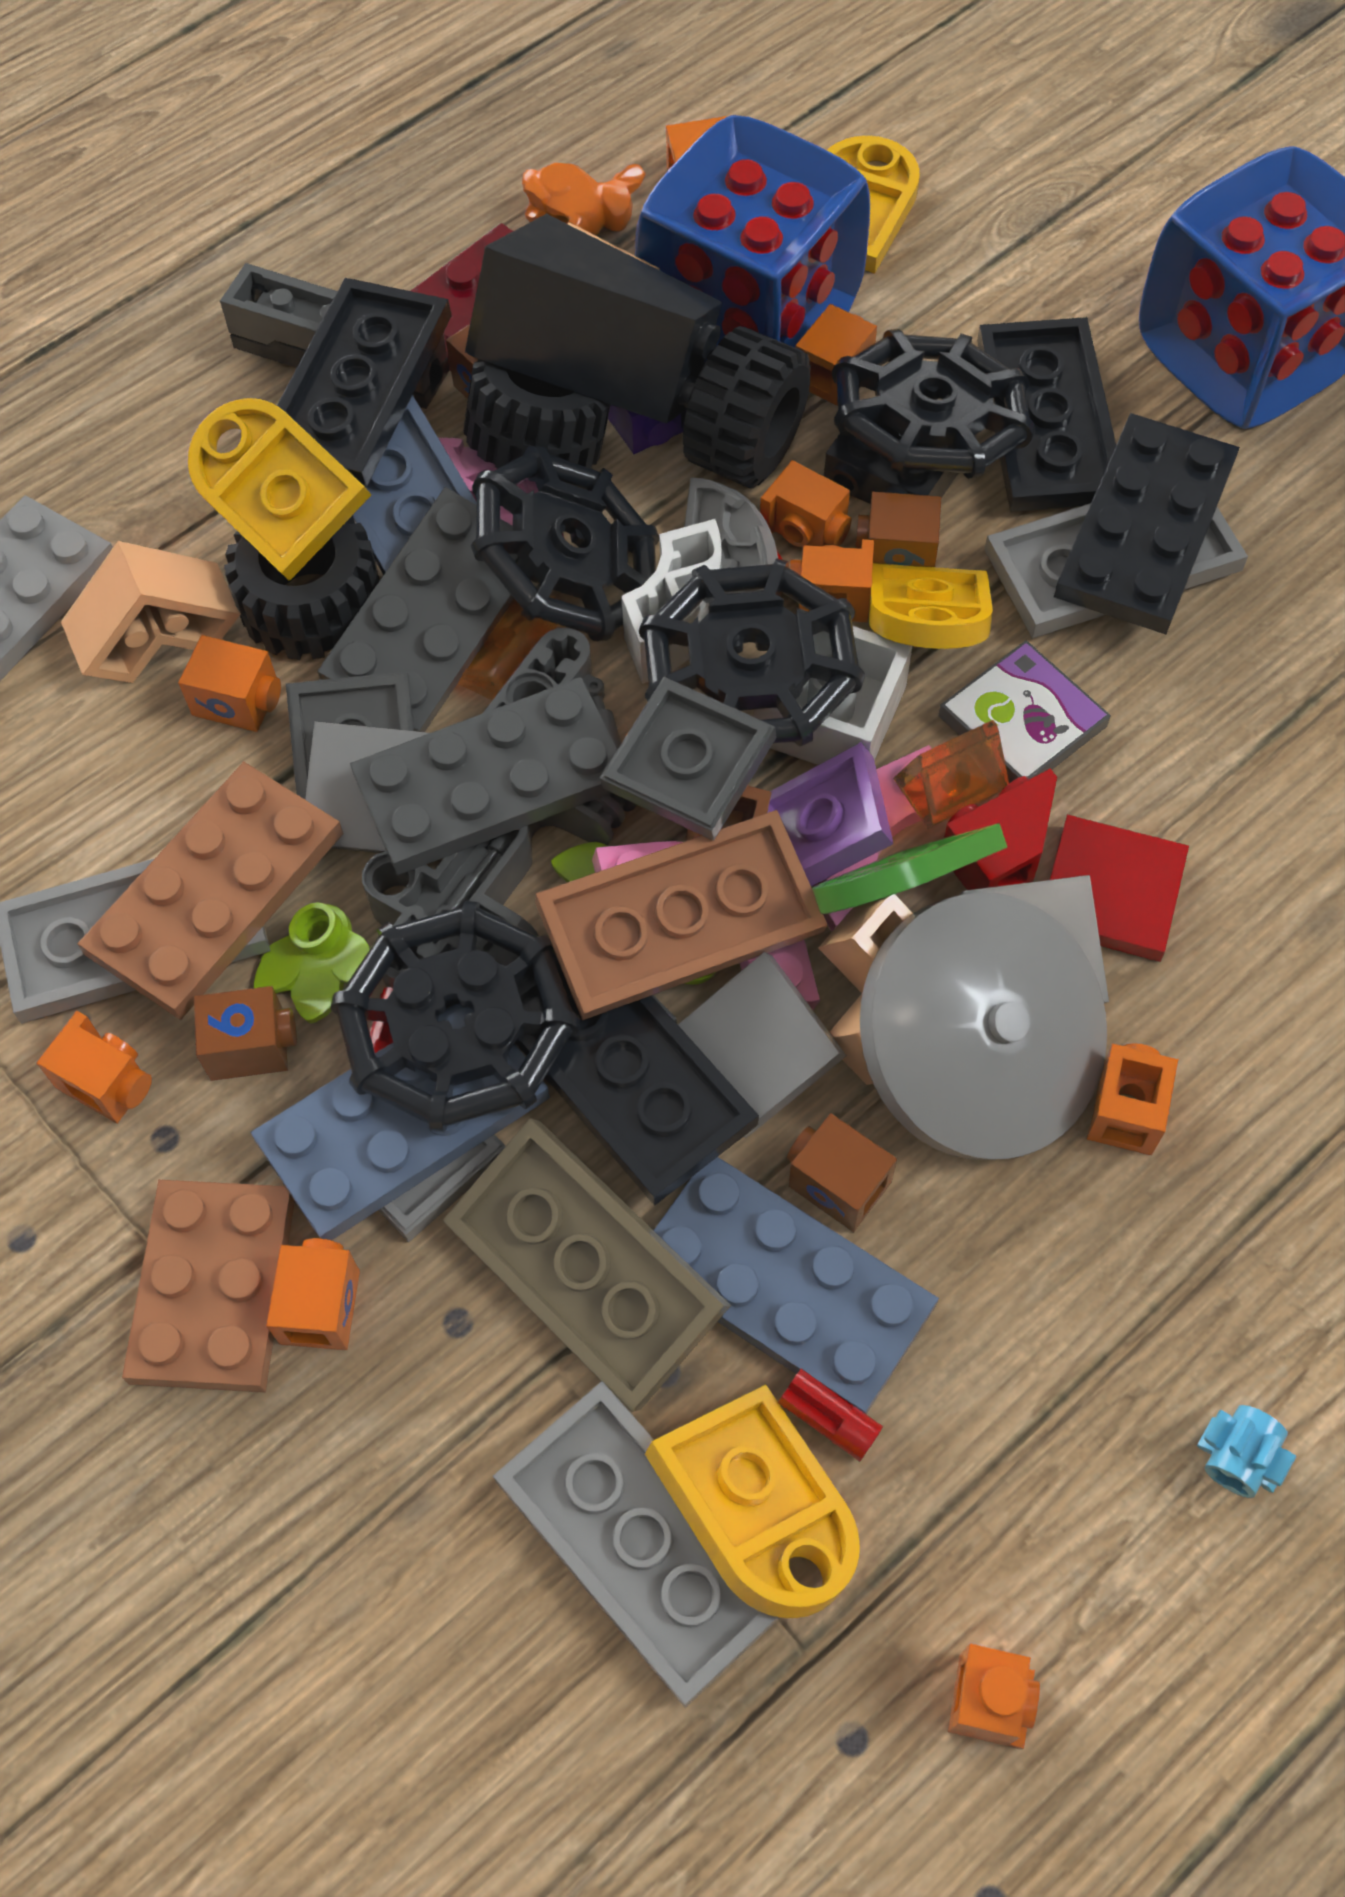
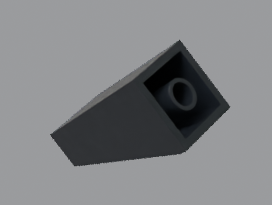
M545 214L485 246L465 353L474 358L667 424L687 409L697 377L706 359L718 343L721 328L716 323L722 302Z

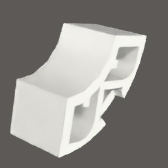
M715 519L659 534L660 560L655 573L641 587L621 596L624 639L642 684L648 682L645 643L638 632L642 620L647 615H654L692 578L691 573L693 569L702 565H706L709 569H721V538ZM702 601L683 621L692 623L698 617L700 622L709 613V603ZM676 644L670 645L672 671L689 659L688 647Z

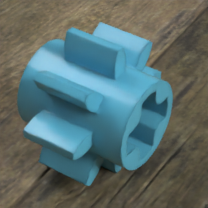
M1247 1405L1238 1406L1233 1417L1225 1411L1219 1410L1216 1417H1212L1197 1444L1198 1448L1211 1454L1204 1468L1206 1473L1222 1487L1247 1498L1255 1497L1260 1486L1270 1493L1274 1492L1276 1486L1281 1487L1296 1459V1455L1281 1448L1288 1436L1285 1427L1269 1414Z

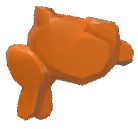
M555 162L539 170L527 169L522 177L523 191L529 199V205L525 212L526 219L532 222L548 214L566 224L571 223L595 236L599 234L603 227L620 232L626 228L632 215L633 203L630 195L640 187L646 174L640 165L631 164L617 173L611 181L597 182L578 165Z

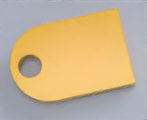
M855 136L835 143L827 151L851 164L866 178L870 192L871 208L865 271L875 274L916 201L920 171L915 157L901 144L878 136ZM882 161L887 165L877 167L869 165L868 162Z
M238 399L216 408L200 423L189 446L188 469L191 481L198 493L289 581L371 496V493L284 410L262 399ZM240 429L241 440L238 446L230 452L218 453L217 442L220 436L227 430Z
M873 563L869 625L881 637L909 646L933 649L969 647L979 644L989 637L993 606L987 571Z
M767 1385L757 1388L651 1441L645 1452L646 1458L724 1582L737 1597L750 1607L762 1613L780 1618L806 1617L829 1606L850 1582L855 1573L860 1552L859 1534L854 1517ZM803 1557L812 1561L820 1570L822 1586L809 1588L797 1582L790 1572L789 1559Z

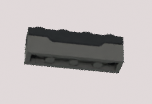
M245 263L220 300L229 333H231L230 337L233 347L297 368L337 291ZM444 333L413 393V397L419 407L424 409L428 408L450 371L448 358H446L447 350Z

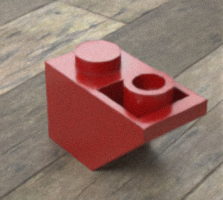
M1051 768L1031 779L1027 776L1019 777L1010 782L1000 792L998 797L981 806L977 804L967 805L949 819L944 838L1000 823L1007 844V848L953 871L966 890L1034 882L1043 852L1057 782V776Z

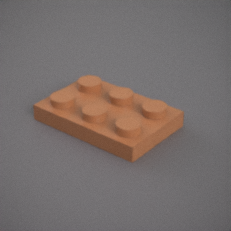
M158 1179L122 1378L129 1385L266 1393L274 1336L266 1325L280 1246L288 1245L295 1203L285 1186Z

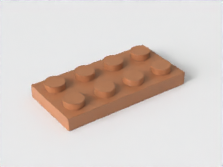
M243 761L77 944L86 957L179 1020H182L194 1006V996L203 995L343 835L340 821Z
M778 810L723 828L714 841L700 836L536 893L535 904L582 1020L760 956L763 952L769 953L819 935L828 926L824 915L820 914L813 890Z

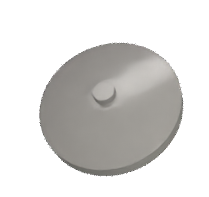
M981 892L962 894L934 902L907 917L893 930L877 952L864 984L860 1008V1036L863 1055L870 1077L884 1104L905 1129L919 1140L934 1149L960 1158L974 1160L1010 1159L1033 1153L1051 1144L1075 1124L1085 1111L1094 1095L1104 1066L1107 1045L1106 1012L1101 989L1089 960L1071 934L1053 917L1040 908L1009 895Z

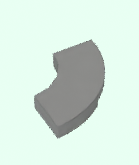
M703 478L690 479L684 527L711 519L716 520L721 538V568L773 564L775 559L778 558L775 541L767 522L756 506L744 495L723 484ZM764 589L726 592V594L764 591Z

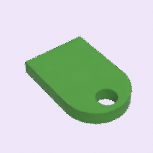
M1000 823L901 850L816 885L812 890L820 914L837 912L927 883L1007 848V844Z

